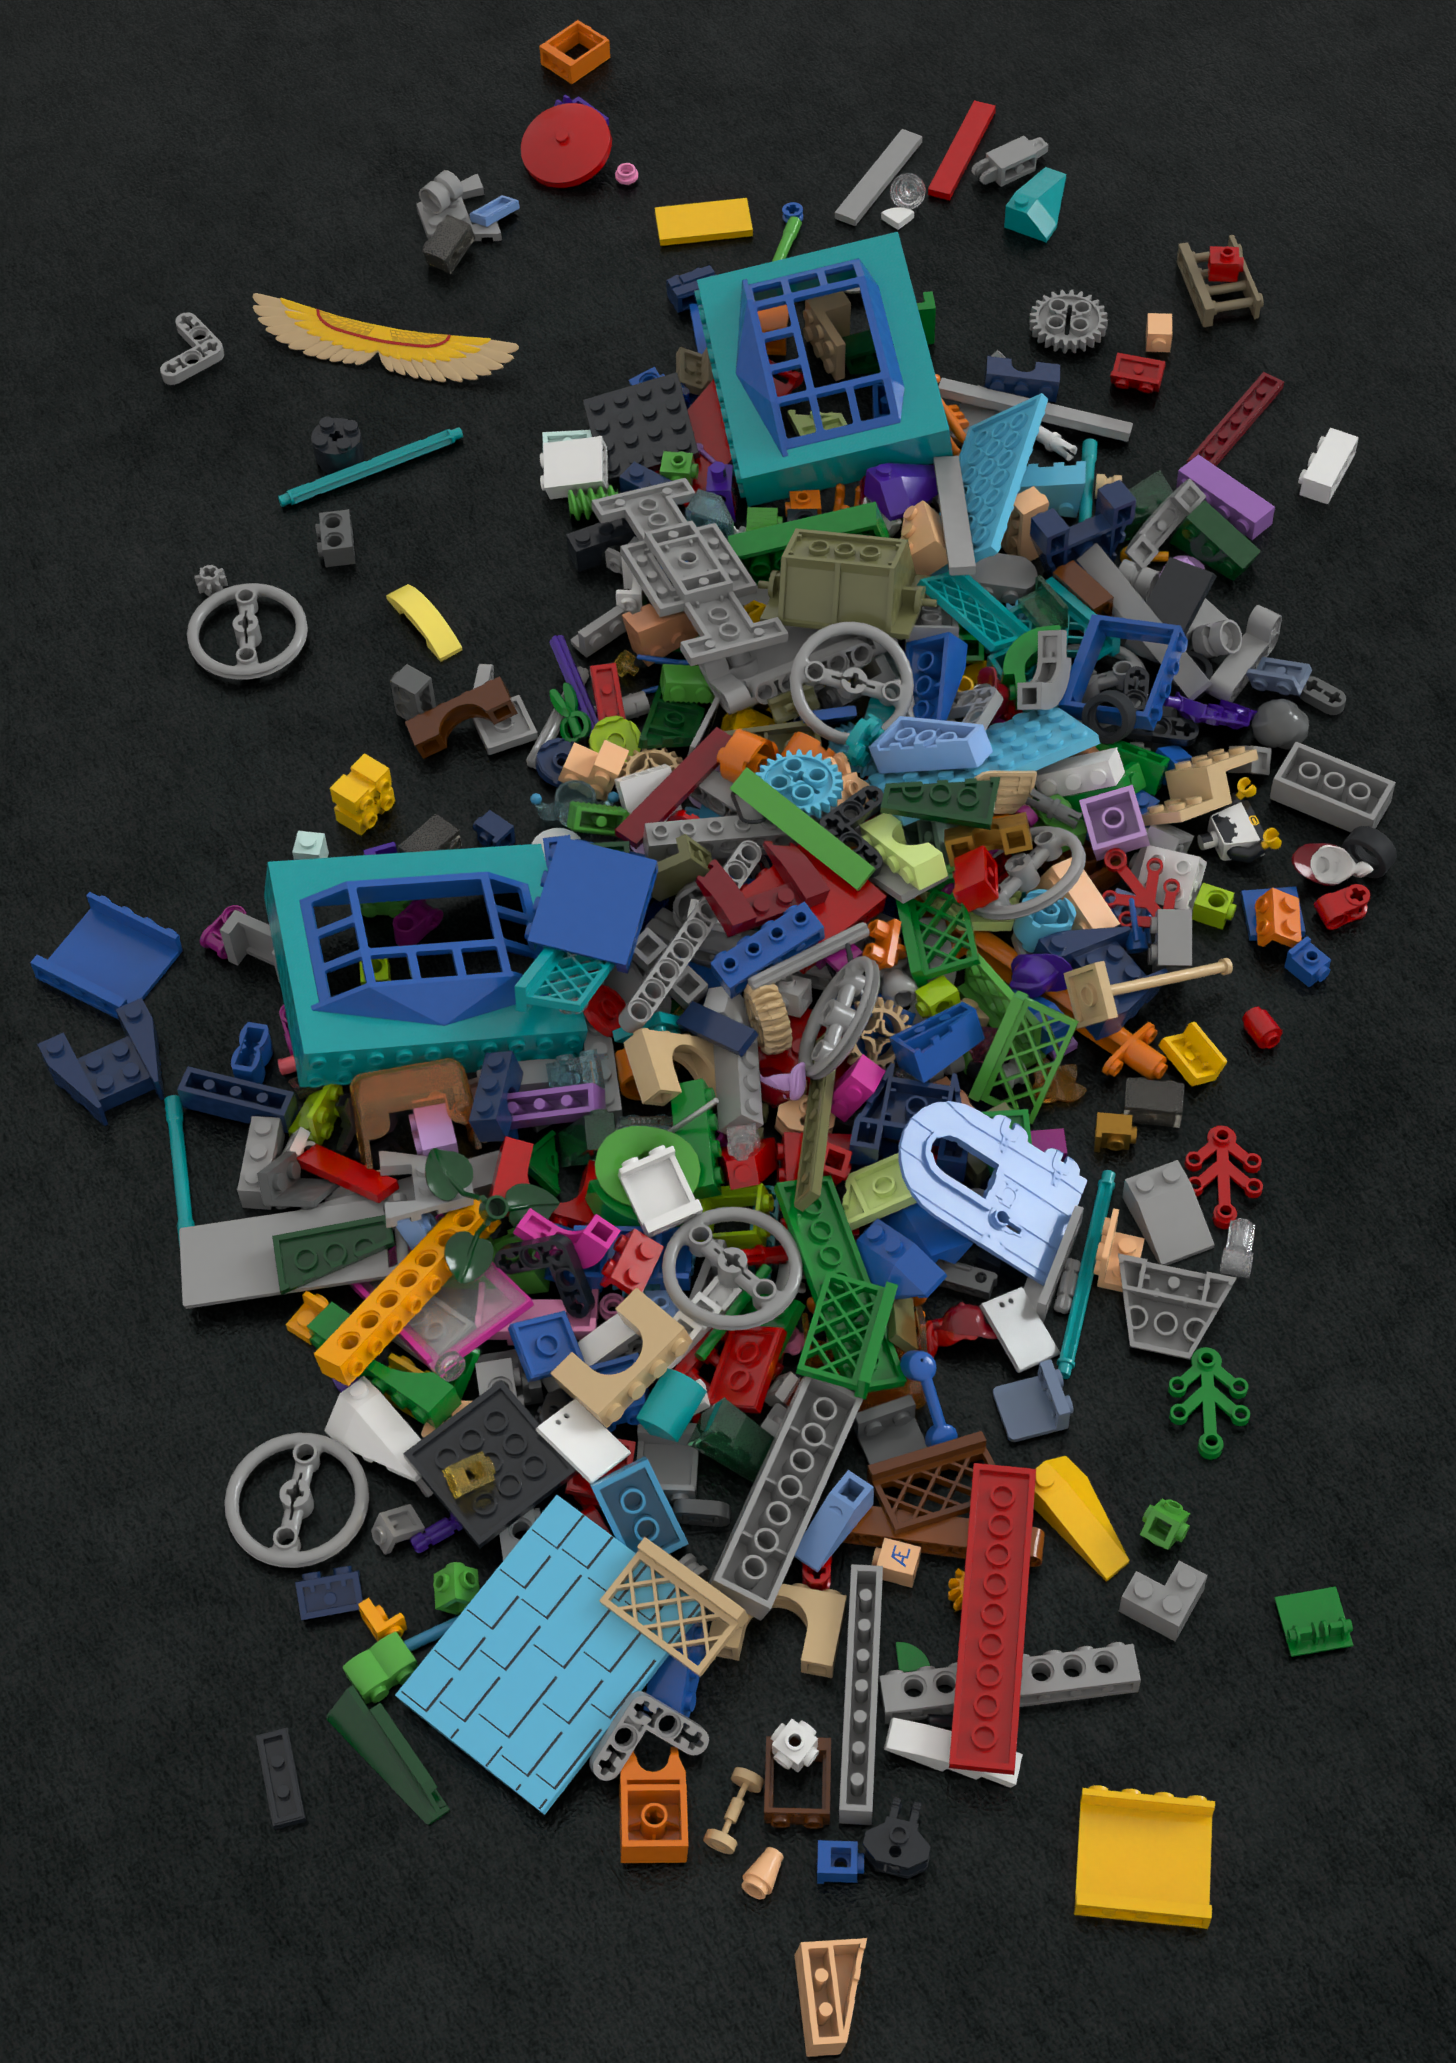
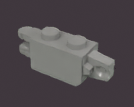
M1022 136L987 152L986 158L973 165L971 171L975 176H980L979 179L983 184L986 185L995 181L1002 187L1034 172L1036 160L1048 152V144L1041 137L1028 140L1025 136Z

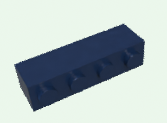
M189 1066L177 1089L183 1108L247 1124L251 1123L252 1116L280 1118L284 1133L288 1134L299 1111L294 1092Z

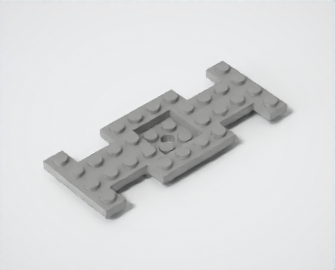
M686 478L592 500V510L601 523L625 518L639 539V542L620 546V554L659 617L684 611L700 637L680 642V650L690 666L788 641L789 633L778 617L753 623L738 600V597L756 593L757 585L717 524L713 523L696 527L693 521L687 522L677 505L695 501L696 493Z

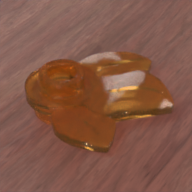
M1047 1058L1042 1059L1044 1064L1050 1062ZM1076 1064L1058 1067L1049 1087L1051 1092H1047L1043 1103H1053L1056 1100L1073 1102L1080 1099L1086 1093L1087 1089L1084 1086L1075 1083L1077 1079ZM1052 1066L1046 1068L1048 1074ZM1042 1071L1034 1072L1036 1081L1033 1089L1041 1087L1045 1083ZM1040 1092L1035 1093L1036 1099H1038Z

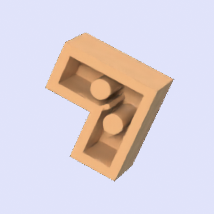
M604 740L599 753L574 742L558 781L563 782L570 788L581 790L592 798L607 802L608 794L612 791L615 784L614 779L618 778L629 750Z

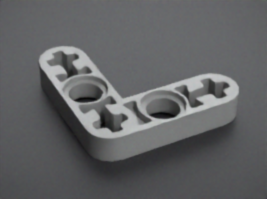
M182 313L176 318L178 333L192 348L162 364L160 372L162 380L166 384H178L219 362L224 357L221 341L192 313ZM199 335L206 336L204 339L201 340L194 339L196 336ZM189 360H198L195 364H187Z
M992 686L957 692L947 719L965 717L962 721L963 723L983 724L986 731L1003 702V696Z
M637 1691L630 1694L595 1748L589 1760L590 1768L601 1780L608 1781L614 1779L624 1767L646 1730L690 1755H699L704 1752L709 1743V1736L698 1723L651 1695ZM644 1703L653 1712L652 1718L642 1711L637 1713L634 1709L635 1704ZM666 1715L673 1716L675 1724L672 1729L661 1731L659 1729L661 1718ZM621 1728H628L631 1730L630 1739L624 1744L616 1743V1732ZM682 1728L690 1735L694 1736L696 1734L699 1741L689 1744V1741L680 1734ZM611 1744L614 1749L621 1753L619 1755L614 1751L612 1753L608 1746ZM601 1759L604 1761H607L609 1759V1761L612 1763V1766L610 1768L604 1767L602 1769L599 1765V1762L601 1761Z

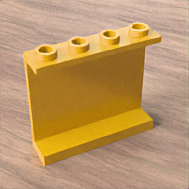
M1098 1785L1090 1786L1089 1789L1083 1788L1080 1800L1074 1915L1208 1929L1212 1918V1905H1209L1212 1815L1215 1809V1801H1207V1798L1198 1795L1177 1798L1167 1792H1158L1154 1795L1141 1794L1136 1789H1124L1121 1792L1108 1791V1788Z

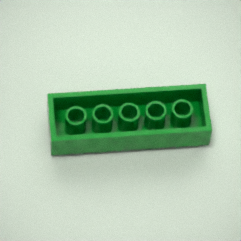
M871 502L729 535L728 542L758 586L759 581H769L773 570L780 571L781 573V557L795 528L890 538V534L876 502Z

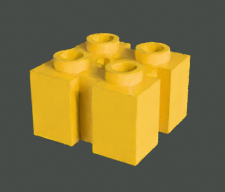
M363 754L351 766V772L347 776L343 774L330 787L332 801L337 804L334 807L336 820L359 835H362L368 828H372L377 821V814L382 815L385 811L390 810L395 802L389 768L366 754Z

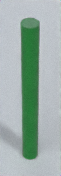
M762 1264L755 1275L759 1279H767L772 1269L768 1265ZM742 1290L724 1315H739L752 1297ZM714 1328L695 1352V1357L700 1361H705L727 1330Z

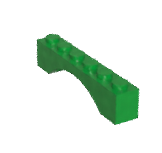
M331 1302L307 1325L312 1336L310 1341L313 1346L319 1349L350 1314ZM373 1360L364 1369L362 1374L357 1377L360 1379L365 1376L382 1395L386 1393L391 1396L392 1401L399 1408H408L420 1423L425 1424L427 1422L434 1428H438L462 1404L455 1387L434 1372H403Z

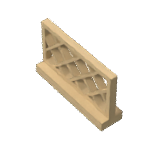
M644 1537L637 1546L638 1552L599 1601L634 1629L701 1677L739 1627L742 1629L749 1620L745 1609ZM643 1562L651 1569L652 1579L634 1582L633 1572ZM656 1573H658L663 1578L656 1579ZM673 1584L676 1589L677 1598L659 1600L657 1585ZM652 1586L654 1601L636 1604L635 1588ZM630 1589L632 1605L618 1607L611 1602L618 1591ZM680 1590L688 1596L681 1597ZM692 1601L699 1603L702 1616L684 1619L682 1603ZM677 1604L679 1620L661 1623L660 1607ZM655 1608L657 1623L642 1625L638 1622L637 1610ZM705 1609L710 1611L712 1614L706 1615ZM633 1611V1617L628 1615L626 1612ZM720 1619L729 1625L721 1636L709 1637L707 1621ZM702 1622L704 1638L686 1641L684 1625ZM680 1626L682 1642L666 1643L663 1640L662 1629ZM651 1630H658V1636L651 1632ZM710 1643H715L714 1646L710 1649ZM705 1644L706 1656L697 1666L688 1659L687 1647ZM683 1648V1655L676 1649Z

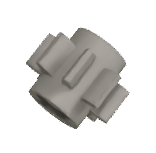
M213 565L200 568V575L194 577L199 593L204 592L209 597L222 590V586H228L223 568L218 569Z

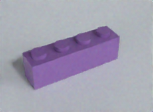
M1199 454L1178 470L1176 488L1187 479H1191L1207 496L1204 500L1249 539L1253 540L1272 525L1275 510L1272 504Z
M594 1083L508 1093L507 1095L508 1109L513 1117L510 1130L606 1118L605 1089Z

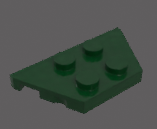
M658 685L639 739L638 748L690 746L702 724L705 709L690 702L685 703L683 701L680 703L674 700L672 702L669 700L665 702L661 686Z

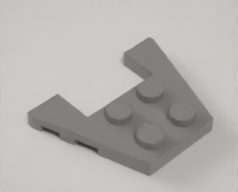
M478 174L461 181L463 195L453 203H450L449 207L440 214H433L425 208L422 202L416 204L428 241H459V238H472L473 241H482L484 237H493V241L502 240L497 221L487 227L479 224L472 225L463 203V199L484 195L483 186Z
M379 1151L381 1176L412 1174L415 1200L384 1202L386 1228L397 1226V1221L410 1218L411 1222L422 1219L421 1214L437 1210L438 1214L471 1206L474 1205V1199L461 1196L459 1193L450 1201H443L434 1196L428 1188L425 1178L427 1156ZM472 1182L468 1187L463 1188L466 1192L473 1193Z

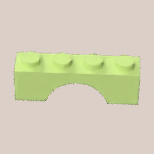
M883 813L859 825L861 837L880 853L883 862L889 866L890 870L893 873H898L907 884H912L919 891L948 876L943 853L929 842L919 845H906L901 821L893 815Z

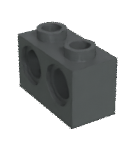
M349 509L319 513L320 523L315 524L317 539H321V542H317L319 558L324 557L325 567L356 564Z
M408 664L393 675L390 682L397 715L408 721L414 716L436 707L431 677Z

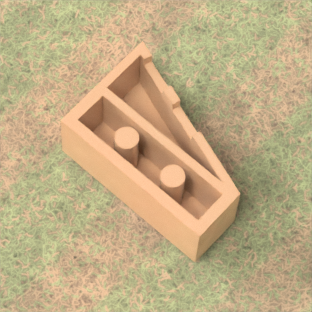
M1034 486L1017 494L1014 509L1010 514L1007 530L1001 542V548L1008 555L1023 556L1029 561L1039 557L1030 537L1031 517L1040 512L1047 511L1049 507L1047 497L1041 494Z
M922 500L915 506H910L904 512L901 539L908 540L915 573L929 576L947 565L948 562L941 515Z
M1072 857L1051 866L1040 878L1038 886L1032 890H1049L1069 869ZM1083 869L1077 883L1061 898V900L1064 897L1067 898L1076 910V917L1071 930L1118 927L1120 925L1119 921Z
M867 1938L800 1943L795 1953V1964L807 2057L838 2055L845 2047L848 2040L855 2003L854 1999Z

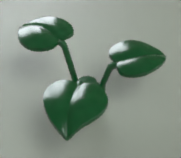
M437 1148L431 1149L427 1156L425 1178L427 1186L434 1196L443 1201H450L459 1193L461 1196L480 1201L479 1214L484 1222L475 1231L474 1236L467 1231L457 1232L447 1240L444 1248L446 1264L456 1282L460 1284L469 1283L479 1278L491 1265L494 1255L493 1245L489 1240L479 1238L480 1234L491 1222L505 1217L509 1212V1222L516 1228L530 1208L548 1220L560 1204L548 1191L527 1183L512 1186L507 1190L505 1198L500 1195L486 1198L485 1195L480 1196L466 1192L463 1188L468 1187L473 1180V1167L465 1156L457 1152Z

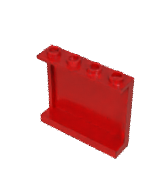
M799 843L797 844V848L809 859L830 889L825 902L810 907L811 911L824 926L825 938L820 942L859 923L864 922L867 924L884 911L886 896L873 883L867 880L858 891ZM773 865L769 869L764 868L761 870L756 879L749 885L747 883L742 885L740 891L745 898H749L782 886L785 883ZM817 962L799 971L804 975L807 971L814 967Z

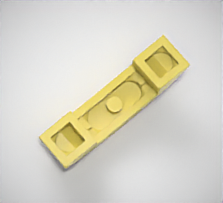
M407 584L386 595L387 600L398 613H404L424 636L427 647L440 662L462 651L461 644L447 622L433 604L415 587Z

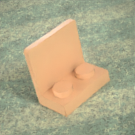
M1113 1208L1111 1218L1105 1217L1102 1239L1099 1242L1096 1254L1094 1274L1099 1275L1097 1287L1123 1292L1118 1253L1141 1258L1145 1238L1116 1232L1119 1209Z

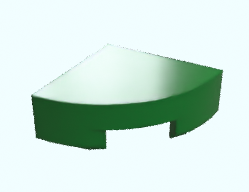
M896 1642L898 1670L906 1673L917 1671V1669L924 1666H930L927 1657L920 1649L908 1643Z

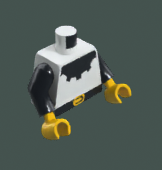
M1247 777L1238 781L1237 788L1239 791L1231 794L1232 803L1218 808L1211 815L1208 832L1197 836L1201 850L1215 847L1220 859L1224 861L1234 860L1250 863L1258 857L1264 856L1268 851V847L1278 849L1282 844L1278 837L1279 832L1275 828H1269L1264 832L1249 801L1243 800L1244 797L1249 798L1256 794V787L1254 785L1249 786L1245 790L1251 782Z

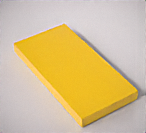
M747 198L655 207L660 246L753 236Z

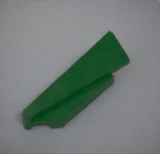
M352 1685L347 1688L327 1714V1721L427 1825L432 1824L450 1812L449 1807L436 1790L437 1786L382 1704H377L369 1711L354 1686Z

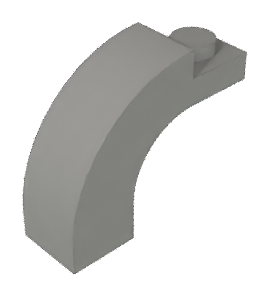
M1066 630L1038 631L1037 669L1030 682L1017 683V710H1049L1057 706L1062 700L1068 686L1071 671V658H1067Z

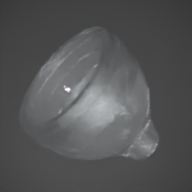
M911 173L899 175L891 184V199L896 206L901 208L914 209L918 207L926 194L923 180Z

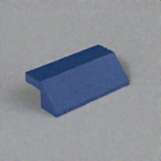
M918 1203L880 1218L888 1226L914 1242L935 1263L941 1259L956 1264L973 1245L971 1240L931 1216Z

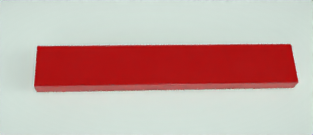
M974 100L928 188V195L946 200L951 199L995 114V105Z

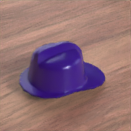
M1021 954L1016 956L1011 963L1013 974L1010 988L1028 994L1029 998H1037L1045 992L1066 990L1067 986L1063 973L1073 969L1064 958L1054 954Z

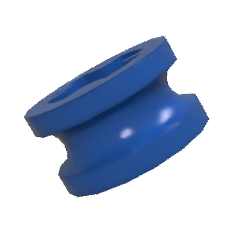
M795 202L784 205L782 208L784 222L787 223L788 219L793 216L798 217L802 222V205Z

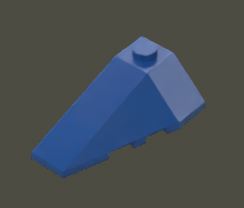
M950 632L906 642L905 655L910 662L914 681L913 697L915 705L913 712L915 718L947 721L966 668L968 644Z

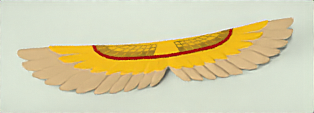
M258 293L253 294V299L259 304L253 305L255 313L262 316L258 320L263 325L268 326L266 331L276 335L278 342L290 344L288 346L290 349L305 350L303 353L307 356H316L322 360L330 358L331 362L342 361L344 364L355 362L356 365H362L378 352L381 362L391 372L395 370L404 376L407 372L415 379H419L420 376L428 381H432L433 378L438 382H446L445 378L456 382H463V379L478 380L477 375L490 376L492 375L490 370L503 369L504 366L500 363L506 364L511 362L514 357L510 353H514L519 349L516 343L491 340L490 338L430 334L369 324L337 316L283 298L279 299Z

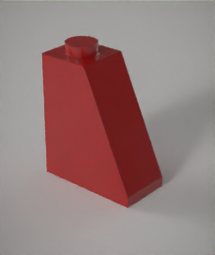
M774 1137L721 1147L720 1166L723 1169L725 1181L731 1190L759 1185L779 1167V1161L776 1160Z

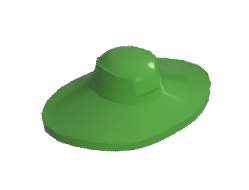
M630 1126L618 1129L605 1138L597 1152L595 1172L600 1187L607 1195L617 1202L632 1207L618 1177V1171L622 1168L621 1164L634 1157H638L640 1160L650 1156L649 1151L665 1145V1148L673 1146L676 1151V1159L692 1193H694L698 1186L701 1170L698 1155L692 1146L677 1134L655 1127Z

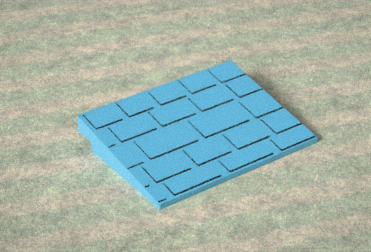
M556 1495L395 1696L431 1727L545 1815L592 1755L628 1696L634 1692L642 1691L669 1656L667 1652L599 1601L636 1553ZM643 1562L633 1572L634 1582L652 1579L651 1569ZM656 1573V1579L663 1578L658 1573ZM673 1584L657 1585L659 1600L677 1598L676 1589ZM652 1586L635 1588L636 1604L654 1601ZM630 1589L618 1591L611 1602L618 1607L632 1605ZM680 1590L681 1597L688 1596ZM696 1601L682 1603L684 1619L701 1615L700 1604ZM677 1604L660 1607L661 1623L679 1620ZM655 1608L637 1610L638 1622L642 1625L657 1623ZM633 1611L626 1612L628 1615L633 1617ZM693 1624L684 1625L685 1634L689 1631ZM680 1626L662 1629L663 1640L666 1643L671 1644L681 1641ZM651 1630V1632L658 1636V1630Z

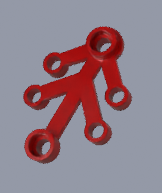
M1119 848L1108 850L1104 857L1106 868L1111 872H1117L1136 895L1118 894L1113 890H1107L1102 895L1104 900L1110 895L1116 898L1114 902L1107 903L1109 908H1115L1117 905L1129 907V899L1133 898L1135 908L1147 909L1155 917V912L1161 909L1155 900L1159 875L1163 872L1162 860L1156 857L1148 860L1146 864L1148 877L1145 889L1127 867L1125 852ZM1117 858L1121 860V863L1118 866H1113L1111 861ZM1157 863L1160 865V868L1153 871L1150 869V865ZM1170 878L1163 884V890L1166 894L1163 909H1174L1176 896L1180 892V883L1176 879ZM1174 884L1177 886V889L1170 892L1167 890V886ZM1130 911L1122 912L1118 918L1120 927L1129 926L1132 928L1131 923L1124 924L1122 922L1124 917H1130ZM1137 916L1138 927L1150 928L1151 917Z
M1216 1126L1208 1132V1143L1198 1152L1193 1151L1186 1155L1185 1167L1192 1172L1201 1169L1202 1163L1216 1152L1217 1161L1199 1177H1190L1189 1181L1191 1185L1196 1184L1200 1187L1193 1189L1197 1197L1217 1177L1218 1205L1214 1208L1212 1220L1218 1228L1229 1229L1234 1226L1237 1217V1211L1231 1205L1230 1178L1244 1189L1245 1194L1250 1198H1258L1261 1195L1263 1184L1259 1179L1248 1178L1229 1161L1228 1153L1243 1164L1245 1171L1249 1173L1258 1172L1262 1160L1258 1154H1248L1236 1144V1134L1232 1129L1226 1126ZM1218 1137H1225L1226 1139L1221 1140ZM1195 1159L1199 1163L1192 1164L1189 1160ZM1248 1161H1254L1257 1165H1250ZM1255 1186L1258 1190L1253 1191L1249 1187ZM1221 1211H1225V1212H1228V1213H1230V1214H1229V1215H1223V1214L1221 1213Z

